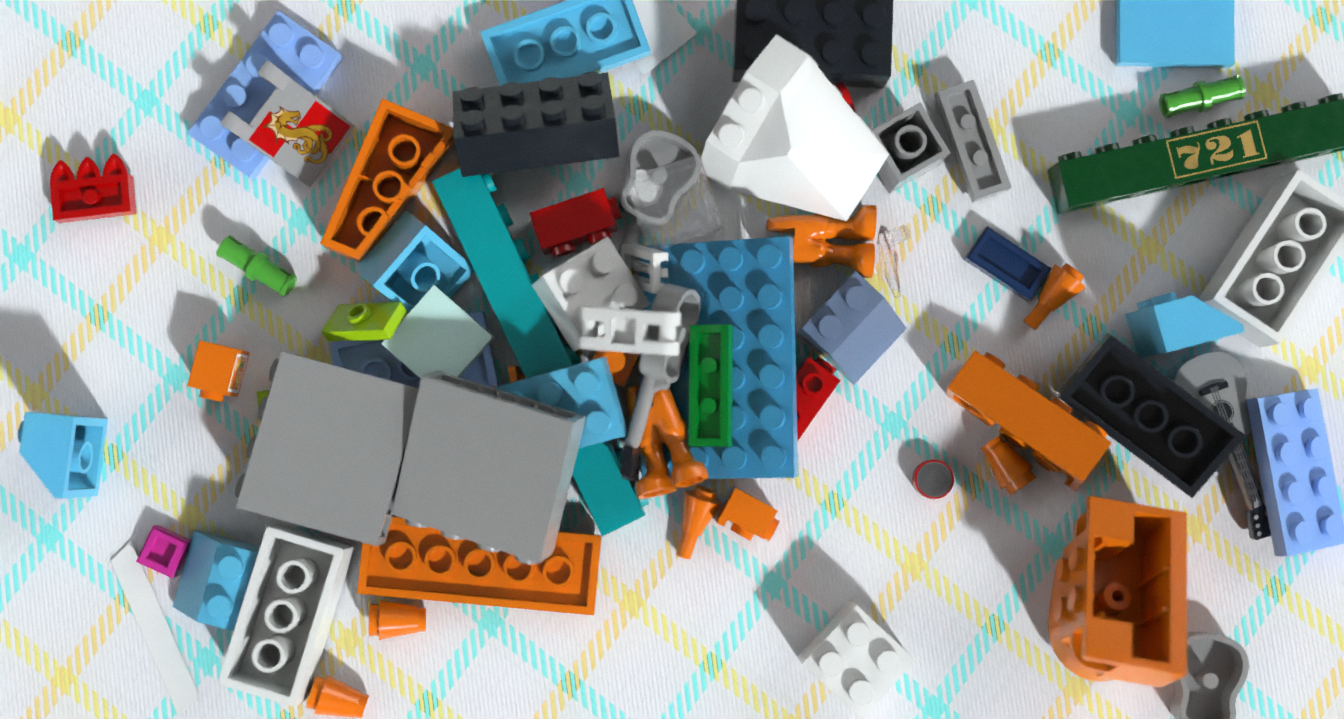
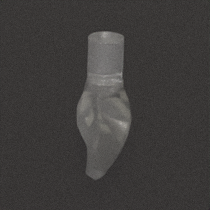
M881 225L877 239L879 261L895 298L901 297L898 273L899 258L895 245L909 239L910 232L906 225H901L892 230H888L885 226Z

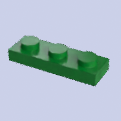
M729 324L690 325L689 446L732 447L733 326Z

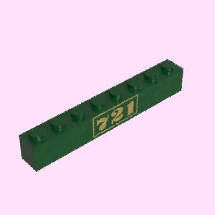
M1343 93L1321 98L1318 100V105L1307 107L1305 101L1293 103L1282 107V113L1269 115L1268 110L1253 112L1245 115L1244 121L1232 123L1231 118L1220 119L1207 124V129L1195 132L1193 126L1180 128L1170 132L1169 138L1157 140L1155 134L1140 137L1132 141L1133 146L1120 148L1119 143L1107 144L1096 148V154L1082 157L1081 151L1061 155L1058 157V162L1047 170L1057 214L1344 151Z

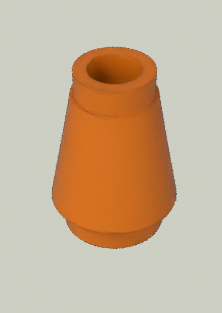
M1000 435L980 448L985 454L984 456L1001 490L1005 488L1010 496L1036 478L1031 471L1034 467L1004 441Z
M380 600V604H370L369 636H379V640L412 633L426 632V607L418 608V606Z
M329 675L326 678L316 676L306 708L315 710L314 714L357 717L361 719L369 695L363 694L361 691Z

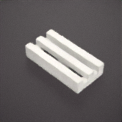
M622 244L621 258L631 272L632 268L636 271L650 274V279L633 275L641 290L657 294L664 285L661 283V277H668V269L661 267V261H668V253L638 244ZM631 255L650 260V263L631 259Z

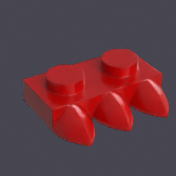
M112 154L108 158L103 170V176H101L97 164L89 157H85L81 162L76 179L71 168L63 160H59L54 166L50 176L53 221L67 223L137 214L134 177L128 174L124 162L116 154Z

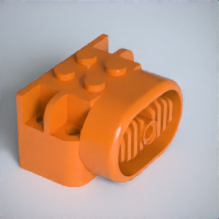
M1095 496L1087 498V512L1083 513L1075 522L1074 540L1064 547L1063 556L1057 562L1049 606L1048 633L1050 643L1056 656L1068 670L1081 678L1091 681L1106 682L1119 680L1153 687H1163L1187 676V512Z

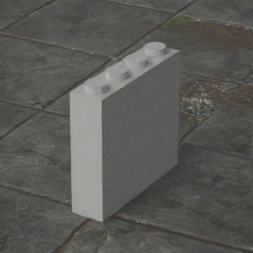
M281 351L280 358L274 360L270 369L269 380L272 382L269 395L263 398L259 406L258 419L261 420L257 436L254 435L251 438L247 447L246 456L250 460L246 474L240 476L235 488V496L238 497L236 508L373 546L385 544L393 517L392 509L419 388Z
M440 371L421 376L392 515L404 518L405 523L413 527H431L440 530L441 535L449 539H467L478 543L477 546L485 551H503L515 555V560L524 564L541 563L554 552L586 416Z

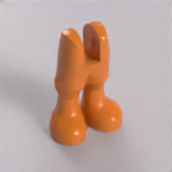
M876 205L861 206L855 216L847 221L817 213L813 215L778 216L767 219L766 231L794 234V262L809 264L814 268L840 264L852 268L854 272L856 271L863 278L873 277L875 264V245L873 243L844 246L830 244L827 240L831 238H844L873 242L877 220Z
M639 385L627 389L630 419L639 391ZM670 388L655 392L653 397L654 405L650 408L643 437L638 447L639 452L645 459L646 475L635 483L637 499H647L677 491V487L693 486L709 477L704 463L695 460L687 443L689 436L687 423L680 415ZM663 443L668 446L673 463L672 474L663 453Z

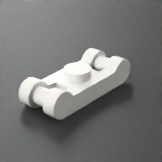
M578 307V319L582 320V335L577 336L578 349L679 355L680 342L675 341L676 326H680L681 321L680 312ZM599 321L605 322L604 337L598 336ZM649 325H659V341L649 340Z

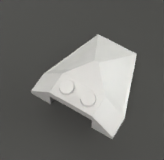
M775 35L744 74L706 140L701 157L700 172L729 191L847 221L890 153L862 118L848 105L837 87L831 84L819 69V65L812 56L781 36Z

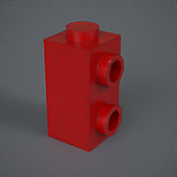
M604 188L529 213L541 250L544 255L552 253L553 258L568 255L575 251V245L589 241L590 245H594L606 237L611 239V233L617 231L615 220L622 218L615 197L607 198Z
M808 357L796 371L797 441L841 381L834 376L836 369L820 357H817L815 361Z

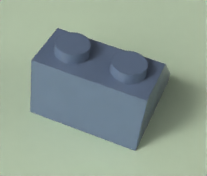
M855 271L797 333L846 379L855 385L907 328L887 300Z

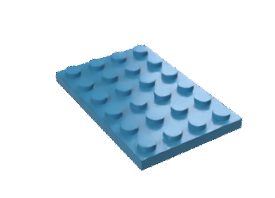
M784 236L645 246L668 253V261H661V267L668 269V277H661V283L674 284L698 292L701 299V309L697 325L729 324L733 326L732 447L689 446L694 459L704 463L709 475L707 479L798 478L793 238ZM639 258L640 261L650 263V260ZM639 271V276L650 279V274ZM643 291L650 305L642 310L651 311L657 294ZM688 347L680 377L676 382L670 383L669 388L682 419L687 423L689 434ZM640 372V384H641V380H642V376H643V374H642L641 372ZM663 443V453L672 474L673 463L668 446ZM641 454V471L643 477L646 475V463L644 456Z

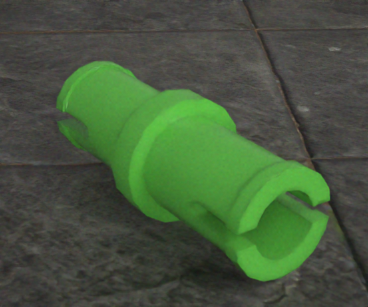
M1234 75L1230 78L1210 83L1205 81L1195 82L1191 88L1163 93L1159 97L1161 113L1165 118L1194 110L1202 113L1209 111L1214 105L1241 100L1245 96L1244 81L1241 76Z
M231 235L226 237L217 249L216 256L223 258L244 271L246 278L251 281L257 279L283 297L291 292L297 282L298 277L289 273L270 261L268 254L263 251L255 252Z

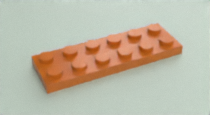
M393 516L385 544L373 546L362 543L357 594L594 615L602 535L558 531L553 554L541 563L524 564L515 560V555L503 551H485L480 549L476 542L467 539H449L442 536L440 530L431 527H413L406 524L404 518Z

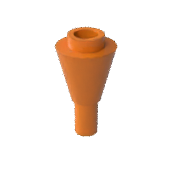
M1067 263L1062 268L1054 264L1038 298L1039 302L1023 322L1033 330H1036L1051 311L1054 312L1085 289V286L1081 283L1084 276Z
M695 485L693 490L684 491L683 534L676 555L679 557L691 559L698 536H701L722 504L720 500L715 498L717 493L714 490Z

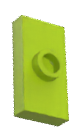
M401 302L339 304L321 330V333L327 341L390 340L407 311Z

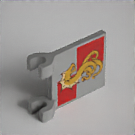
M266 60L257 74L275 86L271 96L249 124L231 111L226 114L220 124L308 187H311L355 125L291 79L270 61Z

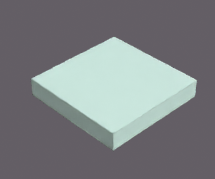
M433 285L400 322L391 339L384 340L382 345L420 379L423 375L437 371L460 377L491 343L494 337L438 287Z

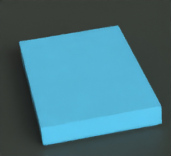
M1116 0V66L1229 69L1235 65L1234 0Z

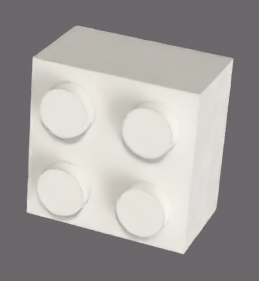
M609 237L604 238L544 274L532 284L533 289L573 352L578 350L577 336L582 335V320L578 319V307L642 310L650 305ZM599 321L598 336L604 334V321Z
M852 600L845 604L798 656L802 665L859 719H863L916 661Z

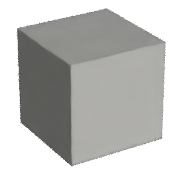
M921 102L871 130L890 153L877 173L889 194L936 168L950 154L949 149Z

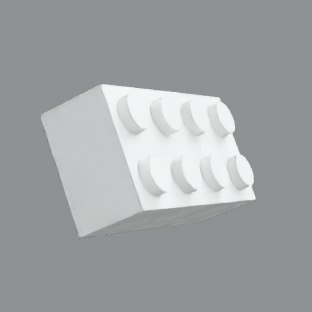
M1299 169L1277 178L1198 299L1242 323L1245 332L1239 334L1259 348L1281 344L1344 247V199Z
M283 524L267 526L217 684L292 707H296L308 699L355 546Z

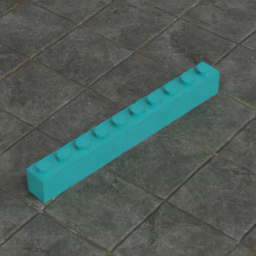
M458 168L433 180L434 188L525 377L529 378L580 364L581 361L576 351L573 352L569 344L564 345L558 333V326L532 287V284L540 277L537 272L530 275L525 265V261L531 259L521 238L513 240L508 227L514 223L505 204L496 205L491 192L496 191L497 188L491 175L482 174L462 177L461 170ZM611 440L579 448L572 474L602 536L645 516L646 513L643 507L649 504L647 499H637L635 485L632 486L630 480L621 477L620 468H622V464L620 461L623 448L615 450Z

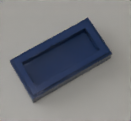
M988 226L983 229L963 259L1027 302L1033 299L1052 268Z

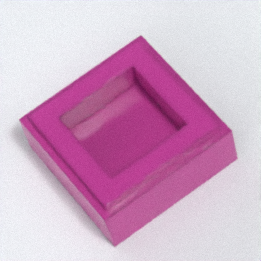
M154 525L136 562L170 578L176 577L188 553L191 540L160 525Z

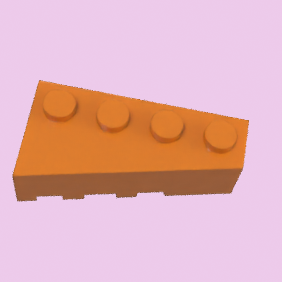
M382 98L320 244L332 252L361 263L392 227L455 144L453 128Z
M975 350L947 387V396L985 425L992 427L996 423L1001 426L999 433L1005 440L1022 450L1029 447L1034 451L1032 456L1037 460V464L1048 472L1059 473L1061 471L1068 477L1064 484L1073 491H1076L1112 442L1105 438L1107 433L1091 421L1087 420L1085 423H1082L1070 415L1073 410L1061 400L1054 397L1048 400L1037 392L1039 387L1027 377L1018 375L1016 378L1005 371V364L996 356L988 352L983 356Z

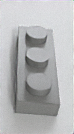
M974 79L937 91L935 98L971 202L1010 190L1012 187Z

